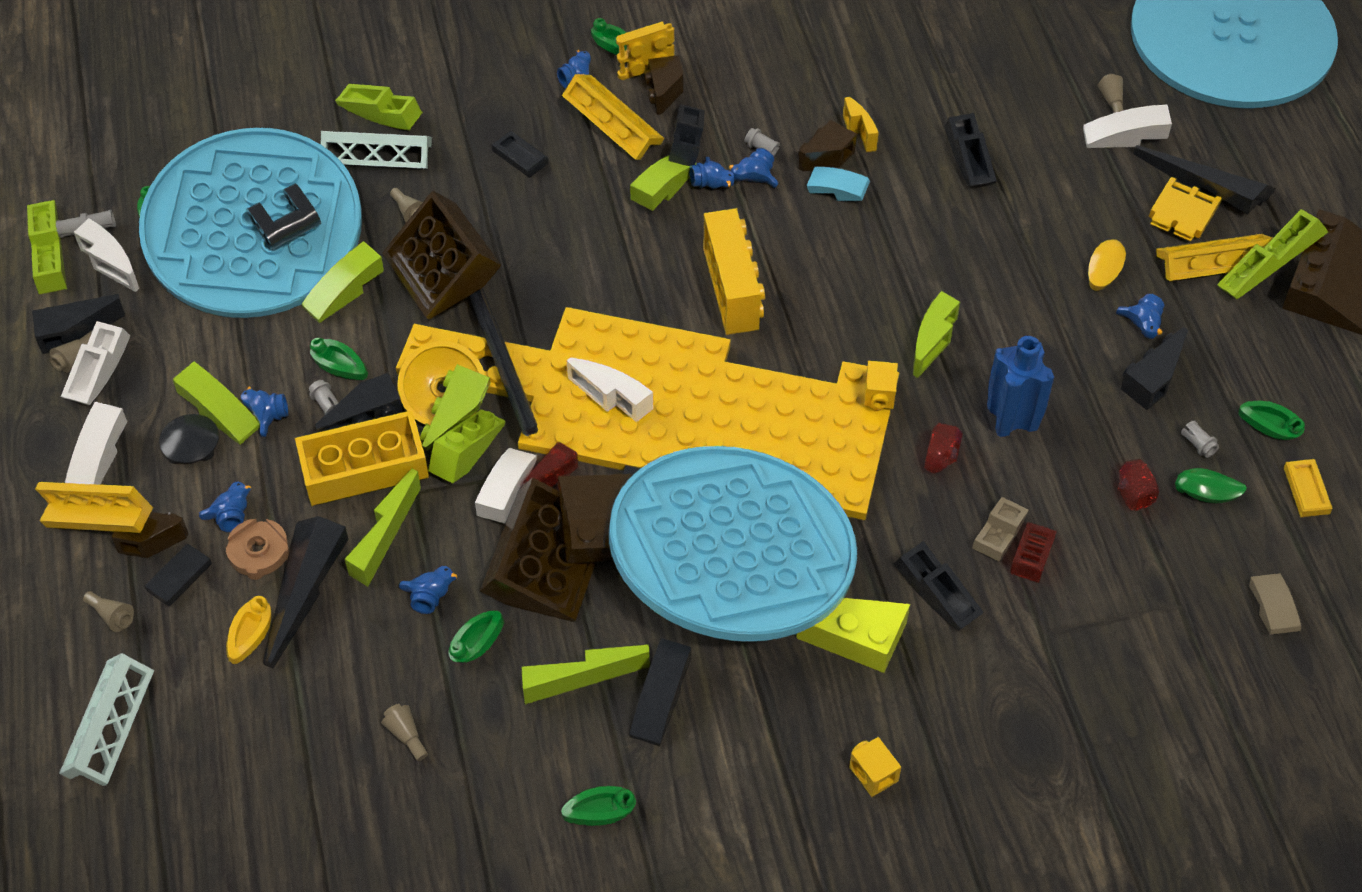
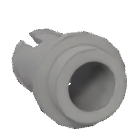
M751 128L744 140L749 148L765 149L773 157L780 146L779 142L762 134L759 128L756 130Z
M318 380L309 387L310 398L317 401L325 415L339 403L331 392V385L328 382Z
M1191 421L1186 425L1190 429L1189 431L1186 428L1182 429L1181 434L1198 449L1197 453L1200 456L1211 457L1219 449L1217 439L1214 436L1210 437L1196 421Z

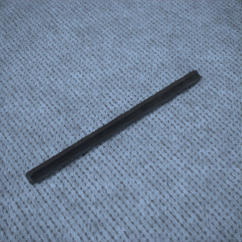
M481 288L469 295L470 301L522 433L525 436L536 434L538 432V424L485 292Z

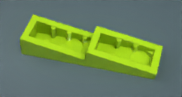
M55 200L27 205L28 236L32 247V271L39 294L67 289L61 238L56 227L58 215Z
M1301 209L1264 248L1256 244L1217 285L1235 299H1239L1327 234L1328 231L1318 218Z
M411 468L374 509L377 524L345 558L349 576L367 587L421 489L418 471Z
M649 645L585 650L586 661L524 666L522 667V681L525 704L650 667Z

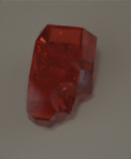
M942 423L934 426L924 466L926 470L935 474L943 469H947L948 465L957 461L963 433L956 426Z
M1141 459L1125 461L1119 470L1120 483L1117 488L1124 498L1126 505L1129 509L1135 511L1150 506L1157 500L1159 495L1155 477Z

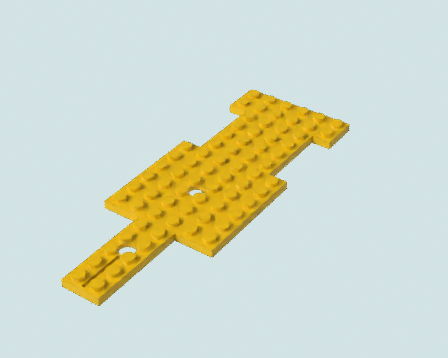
M568 307L565 308L550 351L505 342L528 401L532 402L530 407L538 424V432L536 434L525 436L521 432L518 440V449L623 471L626 465L642 468L659 457L688 448L726 446L749 449L779 458L806 472L833 495L847 517L866 520L891 409H877L864 406L868 367L865 365L843 361L837 384L726 362L731 339ZM414 324L396 366L397 375H399L405 359L415 349L433 341L458 343L469 349L478 360L486 356L492 357V354L484 337ZM569 358L592 361L616 369L634 378L653 391V410L637 422L617 406L607 412L568 379L567 360ZM492 366L488 371H484L485 376L490 377L491 381L486 393L508 397L497 367Z

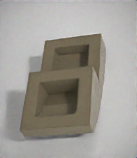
M1001 497L989 514L987 523L974 540L972 549L1000 562L1023 524L1029 510Z
M1281 573L1250 577L1249 587L1260 604L1259 616L1270 635L1301 631V623L1295 603Z

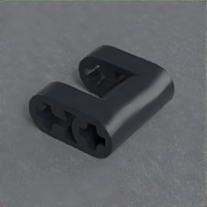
M296 183L283 189L284 196L293 211L273 221L260 202L246 209L253 225L271 250L321 225L318 213Z

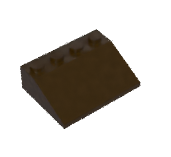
M433 190L382 252L428 319L435 317L483 288L502 266L458 205Z
M1319 209L1316 218L1321 221L1328 233L1302 252L1282 309L1362 335V229L1346 217Z
M634 474L558 476L567 563L614 561L609 544L611 512L621 488Z
M532 477L518 491L480 592L508 606L574 622L578 616L596 562L567 563L558 490Z

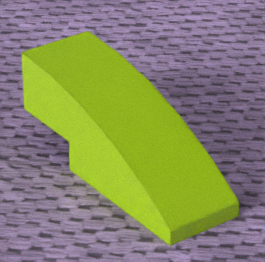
M348 84L335 100L337 105L360 117L397 129L410 130L422 114L415 97L393 95L390 87Z
M669 156L660 159L646 169L630 185L631 200L653 211L663 199L669 201L690 178V166L668 161Z
M363 241L340 259L320 279L302 302V308L317 322L321 323L364 293L362 286L384 271L382 257Z
M943 291L931 303L919 329L913 365V375L917 378L951 342L953 323L958 317L960 301Z
M195 361L173 378L177 393L197 407L199 415L211 419L219 430L241 445L260 428V422L223 384Z

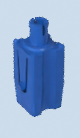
M1033 336L1021 337L1018 340L1017 346L998 348L995 351L989 380L987 407L989 412L997 417L995 429L1000 437L1009 436L1016 429H1024L1028 432L1037 431L1047 408L1054 375L1052 370L1043 364L1044 349L1041 342Z

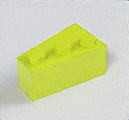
M843 598L842 602L825 619L811 628L797 633V639L884 673L907 624L910 604Z

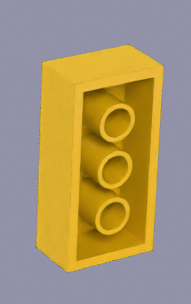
M737 208L704 213L703 250L726 335L759 330L760 318L764 317L761 301L765 300L764 287L762 283L757 282V278H759L757 262L751 261L753 256L752 244L750 240L745 239L747 235L746 223L744 219L739 218Z
M413 410L295 438L311 506L396 486L411 468L418 471L419 480L429 478L426 458Z

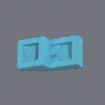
M815 167L807 183L809 193H834L837 201H862L870 180L866 176L843 169Z

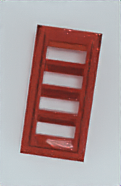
M561 442L556 443L523 481V486L532 477L550 487L558 483V476H568L578 468L577 452Z
M1027 522L1012 562L1010 573L1039 583L1057 531ZM1030 533H1034V534H1037V535H1040V536H1043V537H1047L1048 539L1045 540V539H1042V538H1039V537L1030 535ZM1029 540L1035 543L1045 545V547L1043 548L1027 542ZM1025 548L1041 553L1042 556L1025 551ZM1022 556L1038 561L1039 564L1022 559Z

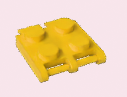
M662 21L616 37V43L619 45L617 61L620 63V70L617 72L618 78L625 80L643 74L644 70H648V59L674 56V44H672L674 43V27H672L671 23L664 25Z
M1171 177L1150 211L1151 225L1165 231H1169L1173 227L1175 228L1173 234L1192 241L1194 236L1200 238L1217 210L1222 197L1216 196L1214 198L1200 192L1199 188L1195 186L1190 188L1176 182L1177 179ZM1173 187H1176V188H1178V189H1180V190H1183V191H1185V192H1188L1189 194L1184 193V192H1182V191H1179V190H1177V189H1175V188H1173ZM1196 196H1197V197H1200V198H1202V199H1205V200H1207V201H1209V202H1212V204H1211V203H1208V202H1206V201H1204V200H1201V199H1199V198H1196Z

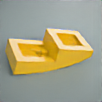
M845 97L843 118L847 129L856 134L860 133L866 152L876 151L879 132L872 118L854 99Z

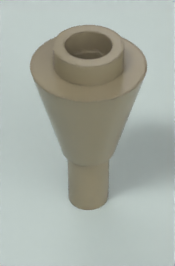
M1108 74L1101 79L1097 87L1110 107H1112L1113 113L1124 111L1122 106L1123 78L1119 75Z
M393 188L390 191V196L397 202L405 222H407L423 202L404 195L398 188Z
M92 331L79 340L50 349L49 359L52 366L58 371L70 372L81 344H88Z
M92 591L84 595L83 601L95 608L113 632L123 631L132 623L134 616L132 605L101 598Z
M395 704L384 712L385 717L381 724L404 745L408 746L417 761L427 757L428 753L418 739V732L409 705L401 706L400 704Z

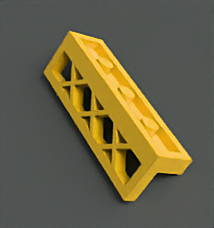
M575 74L562 94L566 100L635 160H641L650 145H661L665 139L592 75Z
M1256 234L1158 248L1156 250L1157 257L1165 260L1166 279L1173 281L1229 273L1256 244L1264 248L1273 237Z
M39 482L35 488L49 503L39 520L47 528L141 533L153 509L134 486Z

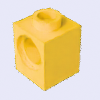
M868 361L864 406L877 409H894L898 363Z
M879 737L870 742L867 740L862 741L851 752L849 767L871 797L899 781L901 766Z

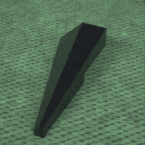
M1136 145L1133 154L1170 177L1177 179L1183 185L1190 188L1195 186L1199 188L1200 192L1206 189L1214 195L1222 197V200L1247 215L1257 205L1261 206L1276 189L1264 183Z
M320 516L297 522L263 660L265 666L274 669L319 597L320 584L349 540L345 526Z

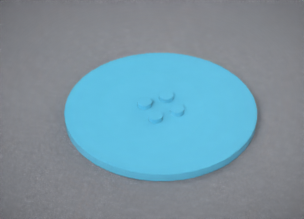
M1136 0L1131 17V35L1135 48L1143 62L1156 76L1190 97L1211 104L1233 108L1270 107L1290 102L1307 94L1322 82L1328 74L1335 59L1338 46L1335 22L1322 0Z
M245 128L227 131L201 140L178 154L162 169L144 198L139 218V237L144 257L151 272L158 282L178 300L195 309L218 316L233 318L260 317L290 310L301 305L320 279L340 259L358 245L362 226V209L358 190L349 171L324 146L310 138L285 130ZM296 183L318 213L321 225L271 250L253 225L246 209L260 202L273 221L293 211L284 196L283 189Z
M703 446L664 455L648 463L629 478L615 499L611 512L609 544L616 568L625 583L653 611L685 629L702 635L732 641H767L802 632L821 622L836 609L847 594L855 573L857 563L856 539L852 525L839 502L823 485L806 472L788 462L765 453L737 447Z

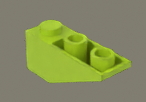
M458 364L454 371H448L443 386L447 387L442 398L437 397L431 413L435 414L431 425L426 423L420 436V440L424 441L422 444L424 450L429 451L433 447L435 440L480 409L491 383L490 377Z
M479 410L434 441L428 471L451 483L456 482L472 469L504 427L506 421L496 417L490 411Z

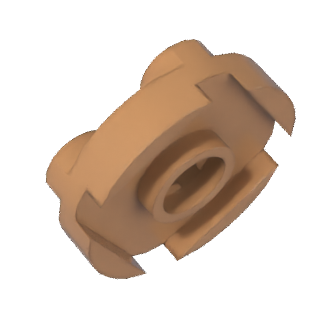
M250 519L237 525L229 534V542L226 548L228 560L237 572L247 575L250 579L257 580L264 575L274 572L288 559L289 547L286 533L278 523L266 519L267 522H257L256 519ZM256 543L259 546L265 544L262 550L253 552V544Z

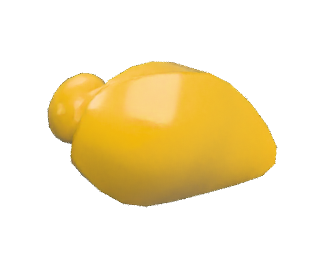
M1115 239L1106 240L1095 249L1091 256L1088 271L1091 289L1095 291L1104 289L1122 270L1126 251L1120 241Z
M253 597L239 609L233 618L226 642L227 657L232 664H238L248 657L259 646L269 630L271 607L265 597Z

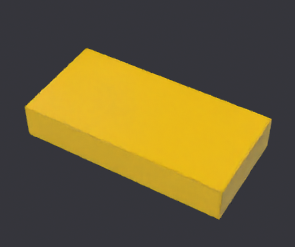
M1315 459L1286 462L1284 471L1300 517L1330 514L1333 508Z

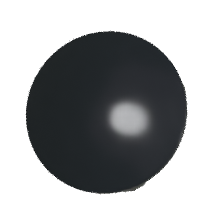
M199 414L183 415L175 418L164 427L159 439L160 448L167 457V460L172 464L193 463L199 460L207 461L214 456V449L219 440V431L216 424L206 416Z

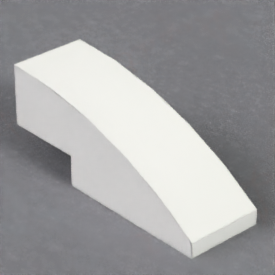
M1167 104L1144 106L1116 112L1098 118L1083 126L1086 147H1135L1136 145L1140 146L1141 139H1168L1172 122Z
M88 218L74 231L80 250L89 255L95 270L136 292L139 286L129 258L122 246L102 226Z
M96 321L88 344H81L61 397L90 405L114 372L124 353L130 335L123 328Z
M569 358L567 360L568 379L607 412L617 406L637 422L653 410V391L634 378L616 369L592 361Z
M98 402L94 403L77 440L65 483L101 484L117 454L115 444L127 424L122 408Z
M511 448L506 450L493 467L475 501L477 516L506 523L518 491L528 481L537 460V455Z

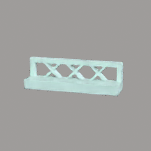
M321 131L322 146L328 149V143H338L345 150L338 157L344 165L428 169V148H431L432 137ZM343 143L352 145L347 148ZM358 144H364L371 151L364 160H358L351 152ZM371 145H379L376 149L371 147ZM385 145L392 146L398 153L391 161H384L377 153ZM397 146H406V147L403 148V149L400 151ZM410 147H422L421 163L410 162L404 153ZM348 154L352 159L343 158ZM373 156H375L379 161H374L370 159ZM400 157H402L405 162H395V161H397Z
M123 653L107 660L59 774L69 779L82 775L102 786L108 784L153 675V669ZM128 668L142 675L138 686L131 689L125 677ZM124 695L129 708L125 715L118 717L114 702L117 697ZM113 724L117 737L114 743L106 746L102 730L104 726ZM99 752L105 763L102 774L87 767L92 755Z

